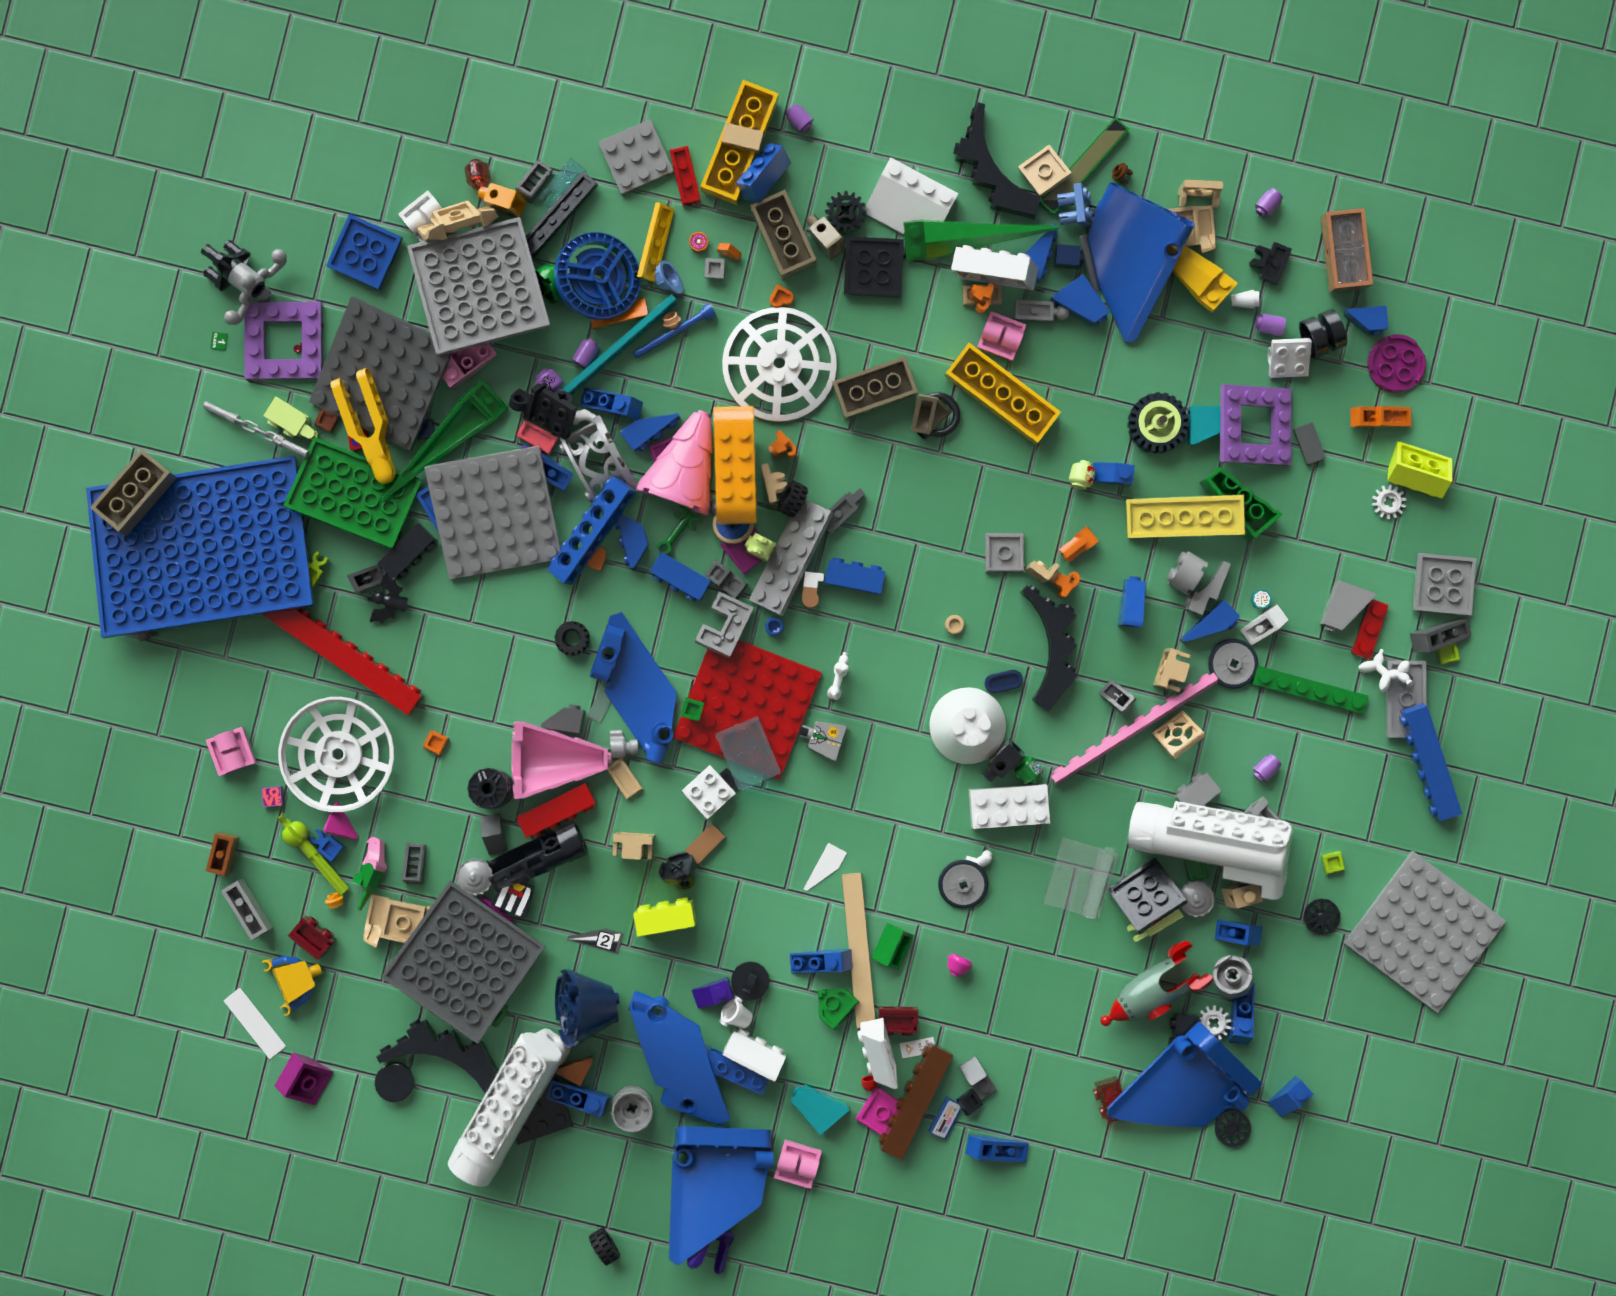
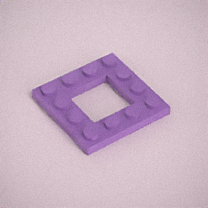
M250 302L249 309L244 316L246 380L319 378L323 368L322 302ZM302 322V359H266L265 323Z
M1229 384L1220 385V462L1291 465V389ZM1241 406L1271 408L1270 445L1241 443Z

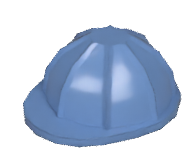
M661 261L655 269L654 279L656 284L662 290H672L676 294H681L684 289L677 270L668 261Z

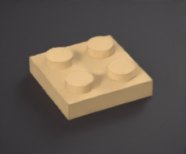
M1050 145L1018 166L1019 171L1040 197H1043L1072 176L1071 171Z

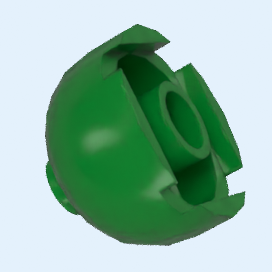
M547 264L537 268L535 273L537 280L544 287L546 294L543 297L549 303L554 304L562 298L555 284V265Z

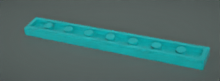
M672 294L561 391H566L571 396L677 305L676 298Z

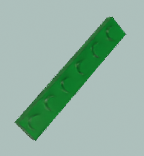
M1257 666L1255 677L1251 683L1256 686L1364 714L1369 697L1365 694Z

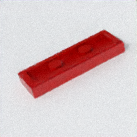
M688 145L670 149L682 206L700 203L701 199Z

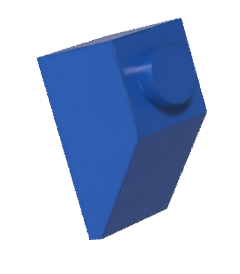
M1387 306L1353 308L1343 312L1344 317L1363 333H1371V336H1378L1388 329Z
M1105 462L1093 463V467L1096 470L1093 482L1122 486L1133 484L1135 465Z
M1217 920L1215 939L1243 945H1260L1262 926Z
M1295 1076L1268 1103L1282 1117L1300 1108L1314 1094Z

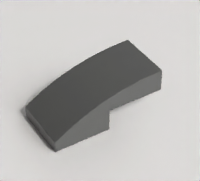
M717 560L704 574L735 599H738L748 586L747 583Z

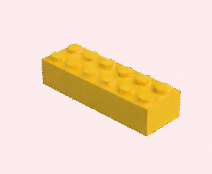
M743 80L726 123L763 131V141L778 104L779 94ZM723 128L700 187L703 193L737 205L742 193L736 182L756 159L758 152L721 143L724 132Z
M971 343L967 344L944 376L1034 445L1041 440L1061 413V411Z

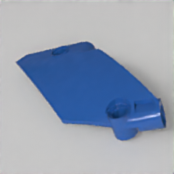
M620 612L609 617L590 672V677L607 683L604 690L605 694L646 752L645 758L663 764L669 743L673 738L672 723L677 692L652 658L624 614ZM609 648L613 651V655L610 659H605L603 652ZM662 729L668 730V736L665 739L659 738V732Z
M634 991L628 1010L631 1011L635 1029L654 1083L664 1088L660 1102L666 1107L719 1125L730 1120L731 1117L714 1075L700 1026L670 1008L669 1000L666 997L657 996L652 998L649 995Z

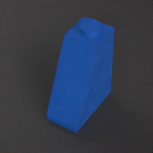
M1084 275L1078 277L1050 299L1051 302H1054V305L1066 307L1070 310V314L1091 326L1095 323L1098 325L1108 319L1106 315L1110 312Z
M1130 576L1129 579L1124 580L1118 619L1119 626L1143 627L1146 582L1141 581L1140 577Z

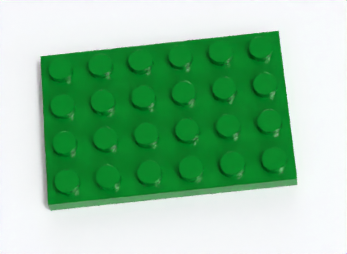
M314 437L308 449L310 452L309 456L304 458L283 507L393 550L416 498V494L423 482L422 479L414 477L387 499L382 500V496L402 471L395 469L396 476L394 480L388 484H381L376 480L366 457Z

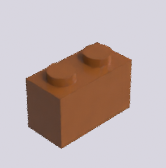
M223 832L215 833L206 872L222 876L231 874L240 839L239 836Z

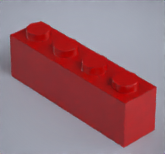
M586 782L516 818L525 837L531 836L534 839L542 835L541 830L547 827L549 830L560 826V821L566 819L568 822L576 818V813L582 810L586 813L595 809L593 805L597 801Z

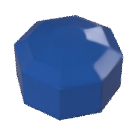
M777 617L769 618L765 623L766 632L771 636L780 635L784 629L783 622Z

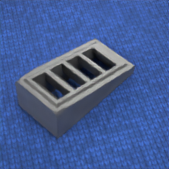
M537 160L517 184L515 191L531 204L553 173V169ZM539 169V170H541L542 172H544V173H545L544 176H543L542 174H540L539 172H537L536 170ZM533 175L536 176L537 178L540 179V181L536 180V179L533 178L532 176H533ZM528 182H530V183H532L533 185H535V187H532L531 185H529Z
M406 843L401 880L403 883L423 884L425 844ZM410 850H420V854L410 853ZM410 858H419V861H410ZM409 866H418V869H409ZM409 874H417V877H409Z

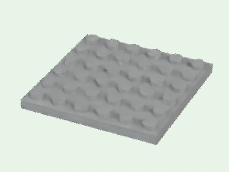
M520 217L448 235L447 239L428 240L407 246L437 356L550 327Z
M539 445L424 467L449 580L551 561L561 551Z
M1411 851L1343 943L1438 1013L1506 920L1417 853Z

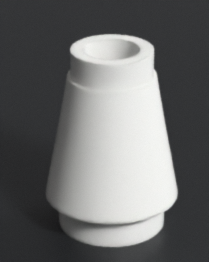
M1250 290L1231 295L1232 306L1252 309L1259 307V291Z

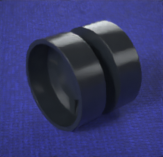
M1330 309L1318 314L1317 319L1312 316L1299 322L1301 339L1310 338L1312 341L1310 356L1313 359L1328 354L1329 349L1336 351L1347 346L1346 331L1335 310Z

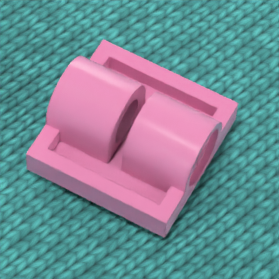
M991 311L977 348L1013 361L1026 324Z
M244 727L218 734L206 740L218 776L257 763Z
M785 1139L774 1178L811 1189L822 1150Z

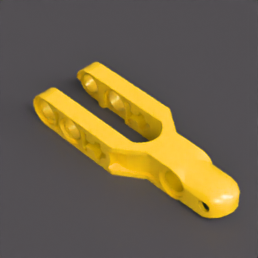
M365 368L357 371L356 375L375 427L371 437L367 438L364 435L357 413L354 412L349 399L351 396L347 393L341 378L331 381V389L347 434L361 444L366 460L371 466L376 480L381 484H388L396 476V470L385 440L389 421L370 370Z

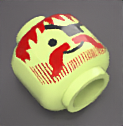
M1081 460L1080 463L1072 465L1069 482L1076 489L1086 490V488L1092 486L1096 470L1091 466L1090 462Z

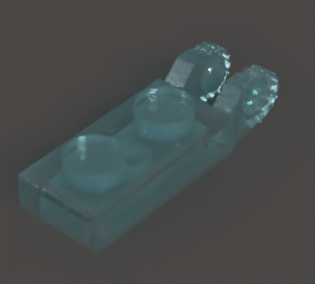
M570 158L546 186L547 188L538 197V200L543 202L551 192L556 196L548 203L547 208L550 209L582 172L585 173L586 170Z

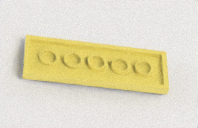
M1244 495L1126 500L1128 538L1245 534Z

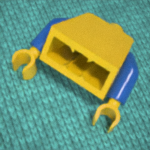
M290 956L264 960L262 963L267 962L269 964V968L264 971L272 970L286 1002L280 1009L286 1007L288 1012L284 1016H288L293 1010L304 1005L312 995V988L315 986L313 978L322 974L321 968L318 963L307 967L305 961L301 962L299 958Z

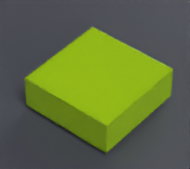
M1456 642L1436 650L1440 665L1460 660Z
M1341 851L1321 855L1325 874L1345 870Z

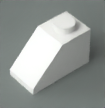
M1275 605L1244 626L1240 631L1250 645H1253L1280 629L1288 621V618L1280 607Z

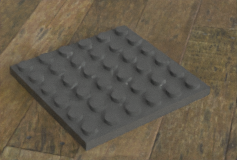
M351 296L309 402L341 417L331 389V381L341 378L347 393L351 396L349 399L354 412L357 413L361 427L374 433L375 427L356 375L357 371L368 368L373 376L389 421L385 439L411 451L414 448L452 353L437 356L430 332Z
M449 881L383 972L381 978L477 1044L543 951L545 945L461 887Z

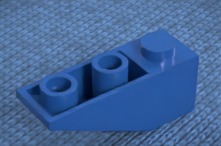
M1059 231L1046 232L1025 253L1029 255V258L1039 268L1036 283H1039L1041 278H1045L1047 267L1044 266L1046 260L1050 261L1053 252L1050 246L1052 242H1056Z
M585 387L580 406L624 418L639 420L643 402L631 396Z
M676 413L635 420L620 431V433L634 452H641L649 446L647 444L652 439L657 440L663 436L665 429L675 427L679 423L678 419H680V416Z
M851 949L790 953L791 973L844 972L853 968Z
M1255 983L1252 984L1251 989L1244 996L1233 998L1231 1022H1229L1231 1029H1229L1228 1040L1230 1043L1248 1045L1253 1039Z
M552 1080L547 1095L548 1100L599 1117L606 1113L611 1097L610 1094L595 1089Z

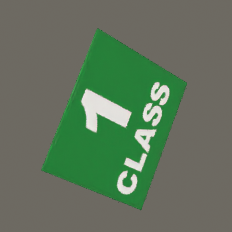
M212 332L210 349L225 351L228 334Z

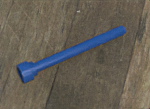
M710 303L704 305L700 313L635 350L634 356L638 358L703 319L711 320L717 315Z

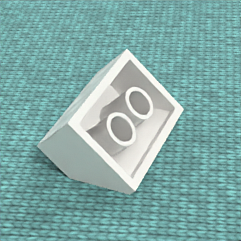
M883 1018L860 1023L861 1031H858V1038L860 1043L863 1042L864 1044L862 1050L864 1058H868L869 1061L867 1062L869 1074H873L874 1081L893 1089L898 1088L897 1065Z
M734 1028L724 1048L723 1055L775 1082L786 1058V1054L783 1053L784 1050L775 1045L773 1047L767 1045V1041L760 1037L755 1039L749 1036L750 1033L745 1029L739 1028L738 1030Z

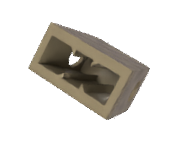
M813 214L806 220L810 226L809 231L812 239L830 261L845 250L842 236L825 217L818 219Z

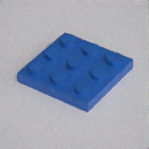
M349 214L326 266L380 290L403 238Z

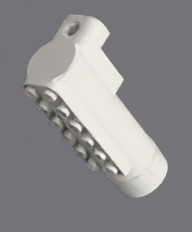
M1176 801L1173 808L1137 802L1130 822L1128 846L1130 849L1150 854L1167 855L1224 866V879L1262 886L1261 898L1276 900L1282 897L1286 885L1292 832L1290 824L1282 820Z
M544 1028L536 1033H523L510 1051L448 1160L450 1170L464 1182L478 1187H485L490 1184L557 1068L567 1059L570 1048L565 1047L560 1036L553 1031Z

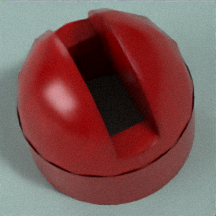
M873 1075L865 1076L861 1079L864 1090L871 1092L876 1089L877 1082L874 1081Z

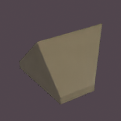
M919 394L914 407L911 431L930 434L952 411L939 398Z

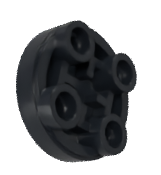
M399 1062L383 1066L375 1077V1088L378 1095L389 1102L404 1100L412 1092L415 1084V1078L411 1070Z

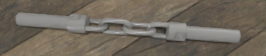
M207 401L203 404L204 409L225 418L234 425L242 424V428L250 433L255 434L258 432L264 435L265 440L281 448L284 447L305 458L309 456L310 452L287 441L286 438L272 431L264 432L260 430L259 426L250 420L242 421L239 415L228 412ZM247 423L255 426L253 430L245 427L248 426ZM269 434L274 435L272 440L268 438L270 437Z

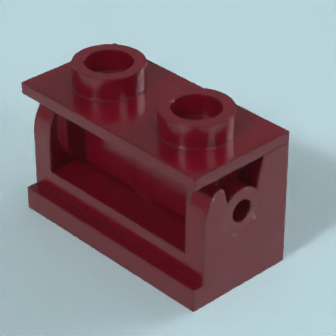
M305 916L301 918L302 921L294 927L288 937L315 959L319 960L336 939L333 938L334 934L330 930L322 929L315 918Z
M878 1006V1019L883 1018L888 1036H892L894 1033H901L903 1036H913V1033H917V1007Z

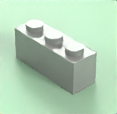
M244 879L238 880L221 890L250 940L258 938L273 928Z

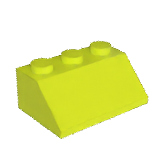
M1397 441L1388 468L1387 481L1433 497L1443 498L1452 483V459Z

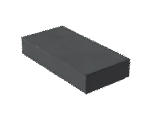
M1313 423L1293 429L1306 465L1326 458Z

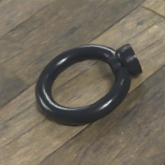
M942 392L926 395L937 397L948 403L952 408L953 418L951 423L943 429H934L930 434L916 433L925 440L929 436L943 437L952 433L958 426L961 416L957 402L950 395Z

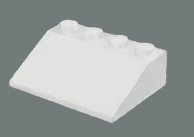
M890 157L864 210L867 211V216L904 235V221H945L957 199L958 193Z

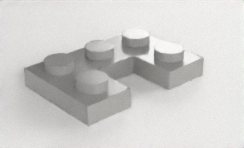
M719 592L711 607V611L726 617L727 620L721 632L703 624L694 643L730 659L754 607Z

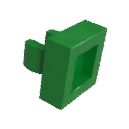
M686 697L680 716L700 721L704 702Z

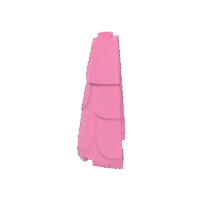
M699 410L698 413L694 412L672 437L669 445L656 458L655 463L640 479L636 487L637 491L651 496L655 495L708 516L710 510L711 454L713 453L712 419L709 418V413Z
M515 721L513 724L515 732H512L511 766L512 780L514 782L512 786L514 799H523L573 780L579 781L607 770L608 764H611V752H608L607 748L577 737L571 738L553 730L549 731L526 722Z

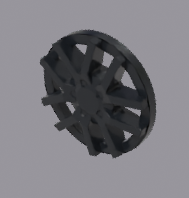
M1316 899L1307 905L1304 911V922L1312 932L1326 935L1332 933L1339 925L1340 912L1332 901ZM1317 902H1321L1320 909L1315 905ZM1325 902L1329 903L1326 910L1324 909ZM1312 906L1316 909L1315 913L1309 910ZM1332 906L1336 912H1330ZM1310 913L1314 917L1308 920L1307 915ZM1330 915H1337V919H1330ZM1315 920L1317 923L1311 927L1309 923ZM1330 922H1335L1333 927H1331ZM1324 924H1327L1329 930H1324ZM1319 925L1321 932L1315 930Z
M1228 1110L1222 1112L1216 1119L1215 1134L1223 1144L1231 1147L1239 1146L1249 1138L1251 1124L1242 1112ZM1233 1113L1230 1120L1226 1115ZM1236 1114L1240 1115L1238 1121H1235ZM1223 1117L1228 1120L1226 1124L1221 1121ZM1243 1118L1247 1124H1240ZM1220 1123L1224 1127L1218 1129V1124ZM1241 1127H1248L1247 1132L1241 1131ZM1226 1131V1134L1220 1137L1219 1133ZM1239 1134L1245 1135V1137L1241 1141ZM1229 1136V1141H1230V1143H1229V1142H1226V1141L1223 1140V1139H1225V1138H1227V1137ZM1236 1136L1238 1142L1233 1143L1232 1137Z

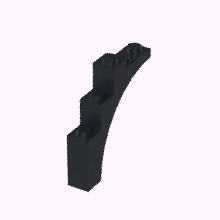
M978 102L977 107L972 108L970 119L973 120L972 127H967L966 138L961 137L960 143L955 144L953 154H956L955 161L977 166H973L971 178L974 179L973 185L995 190L991 191L989 195L990 209L1035 219L1041 197L1026 192L1013 184L994 163L984 136L983 117L985 104Z
M1026 585L1020 592L1038 612L1045 627L1048 640L1046 673L1032 700L1044 710L1050 711L1078 676L1074 673L1076 671L1075 668L1068 663L1066 665L1063 664L1077 646L1074 643L1075 639L1068 633L1062 634L1077 615L1073 613L1075 610L1067 603L1065 605L1061 603L1055 608L1053 607L1055 603L1047 597L1045 599L1042 598L1037 588L1032 585L1030 587Z
M417 1019L410 1023V1028L406 1031L409 1037L405 1035L396 1040L398 1044L392 1047L389 1044L379 1050L380 1054L376 1056L379 1063L407 1054H427L441 1057L455 1063L468 1072L477 1081L484 1093L489 1090L499 1072L482 1040L477 1044L472 1041L466 1045L467 1049H465L455 1030L449 1032L448 1029L438 1034L437 1039L427 1019L423 1021Z

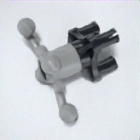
M228 240L223 246L224 250L231 255L219 253L210 244H206L204 247L209 252L202 248L201 254L212 261L217 271L213 267L208 266L204 270L203 276L212 281L220 291H224L233 285L242 292L239 297L242 305L238 312L230 310L224 315V320L228 325L239 324L249 309L251 298L257 297L263 301L270 298L271 291L265 286L266 278L273 277L284 267L287 262V255L281 249L274 250L271 258L275 264L269 270L261 269L256 272L248 266L251 256L250 252L240 248L232 240Z

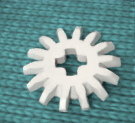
M1392 485L1388 486V490L1381 486L1382 492L1378 489L1376 490L1379 496H1372L1373 499L1377 500V503H1372V506H1378L1375 513L1382 511L1380 517L1386 514L1387 519H1390V514H1392L1396 518V512L1403 513L1400 507L1406 508V505L1402 504V501H1406V498H1401L1404 492L1397 493L1399 488L1397 486L1394 490H1391ZM1386 497H1388L1389 499L1393 498L1394 502L1391 503L1392 507H1389V505H1384Z
M1213 1005V1010L1211 1011L1209 1006L1206 1007V1013L1202 1010L1200 1011L1203 1017H1200L1201 1023L1214 1036L1217 1035L1220 1040L1222 1039L1221 1033L1225 1036L1228 1035L1224 1031L1225 1028L1231 1029L1230 1026L1226 1025L1228 1022H1231V1019L1226 1020L1225 1018L1229 1015L1228 1012L1223 1015L1221 1013L1223 1008L1221 1007L1219 1011H1216L1215 1005ZM1210 1018L1213 1020L1217 1018L1219 1020L1217 1028L1209 1026Z

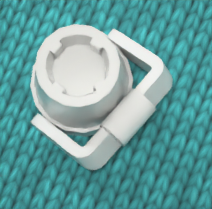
M734 995L723 1006L719 1022L726 1027L728 1024H732L743 1029L749 1026L753 1015L750 1010L742 1005L743 1000Z

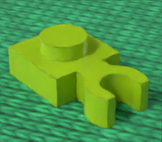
M315 552L313 562H309L313 588L324 573L320 569L321 566L326 565L329 561V558L325 557L323 561L319 562L320 552Z

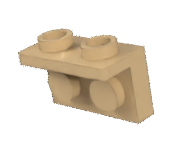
M1033 561L1027 566L1025 571L1044 584L1047 581L1051 582V580H1054L1059 573L1057 570L1059 564L1055 563L1049 570H1046L1048 567L1044 563Z

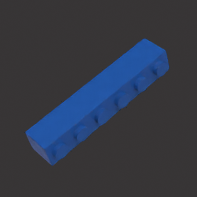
M1421 703L1401 710L1400 723L1403 728H1406L1407 735H1405L1408 745L1412 747L1413 753H1411L1414 763L1418 765L1417 775L1419 780L1424 783L1423 793L1425 798L1429 799L1431 805L1429 806V812L1431 816L1439 821L1461 815L1462 811L1428 706Z

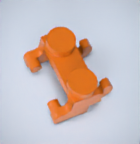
M989 283L987 287L973 284L968 298L977 304L976 312L982 314L988 309L993 297L991 294L995 287L993 283Z
M781 430L777 431V440L768 447L770 453L774 458L786 454V450L791 449L792 452H788V458L795 457L796 447Z
M1059 572L1054 580L1050 582L1059 590L1057 596L1059 598L1066 597L1071 590H1074L1080 581V575L1077 572L1069 573V576H1066Z

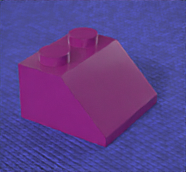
M293 1052L274 1086L286 1098L315 1105L333 1071L308 1056Z

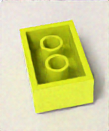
M688 897L678 898L675 903L670 904L669 900L661 901L653 907H650V904L640 905L633 913L637 937L693 927L697 923L693 899L688 900Z

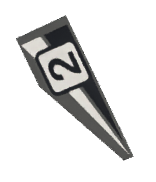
M601 929L568 936L567 940L618 954L623 933Z

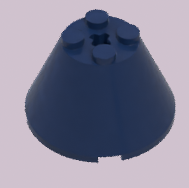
M563 969L561 970L562 976H559L556 982L555 1015L556 1020H560L562 1030H558L562 1043L567 1048H573L613 1023H618L617 1004H619L620 998L618 992L614 993L612 986L572 970Z

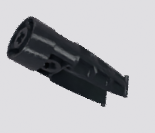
M573 822L556 829V831L540 838L537 837L515 847L490 862L486 860L485 863H488L493 874L488 879L498 893L499 889L532 879L562 864L588 855V850L577 824Z

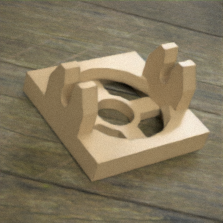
M1184 180L1177 193V196H1179V206L1186 204L1187 197L1212 198L1213 208H1218L1220 206L1223 182Z
M768 463L763 464L761 469L769 503L771 506L777 505L776 494L782 493L787 486V482H783L786 480L785 474L780 472L770 473Z
M1183 710L1152 732L1164 751L1168 753L1170 758L1173 757L1174 759L1205 737L1204 732ZM1176 724H1185L1183 726H1175ZM1170 729V736L1165 739V735ZM1190 729L1192 736L1187 739L1185 737L1186 731ZM1176 730H1183L1179 737L1173 736ZM1174 740H1180L1183 743L1180 746L1169 745Z

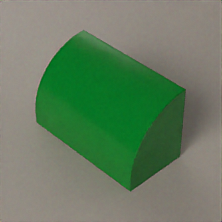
M887 923L871 958L887 967L899 970L914 935Z

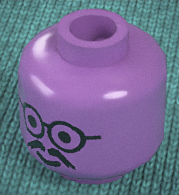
M545 368L535 378V385L545 382L546 388L548 386L552 387V392L563 389L561 386L564 381L553 369L547 370Z

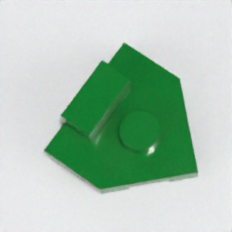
M846 988L818 990L819 1018L835 1031L852 1013L860 1001Z

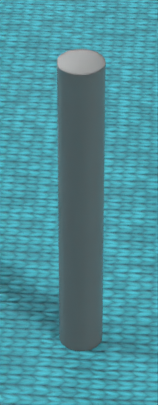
M1081 235L1079 239L1089 282L1097 292L1100 290L1087 235Z

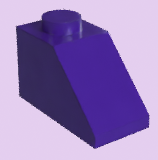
M728 977L692 989L698 1008L715 1005L734 997Z

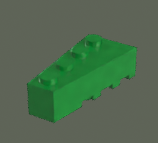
M1221 467L1212 471L1199 482L1210 496L1244 495L1245 534L1243 536L1247 541L1256 538L1283 515L1280 511L1272 508L1268 502L1256 496L1252 490L1240 484V481Z

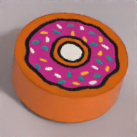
M702 232L693 233L689 239L691 249L695 252L705 251L708 247L707 236Z

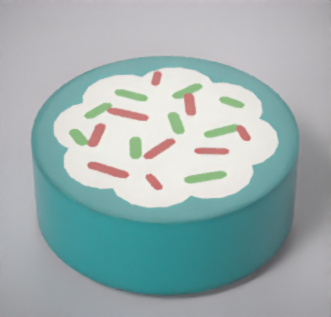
M1257 590L1252 594L1251 602L1258 609L1266 608L1271 603V595L1266 590Z

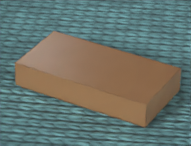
M711 823L685 852L692 855L696 863L699 864L725 838V835Z

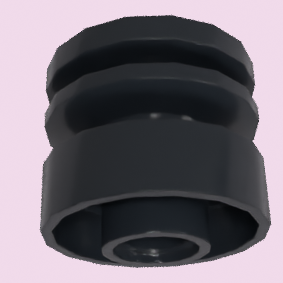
M494 768L480 769L469 780L468 795L472 802L480 808H501L512 799V786L514 782L510 775L503 770ZM491 785L493 786L492 792H490Z

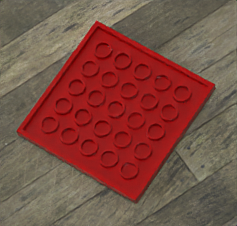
M738 640L730 659L707 649L688 697L704 702L700 721L681 716L673 738L780 779L822 672L741 640Z

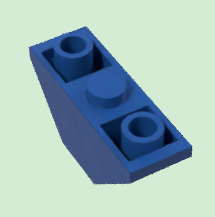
M621 514L615 523L616 530L620 529L621 536L618 538L621 548L625 547L627 555H624L626 566H630L633 570L638 566L649 543L644 526Z

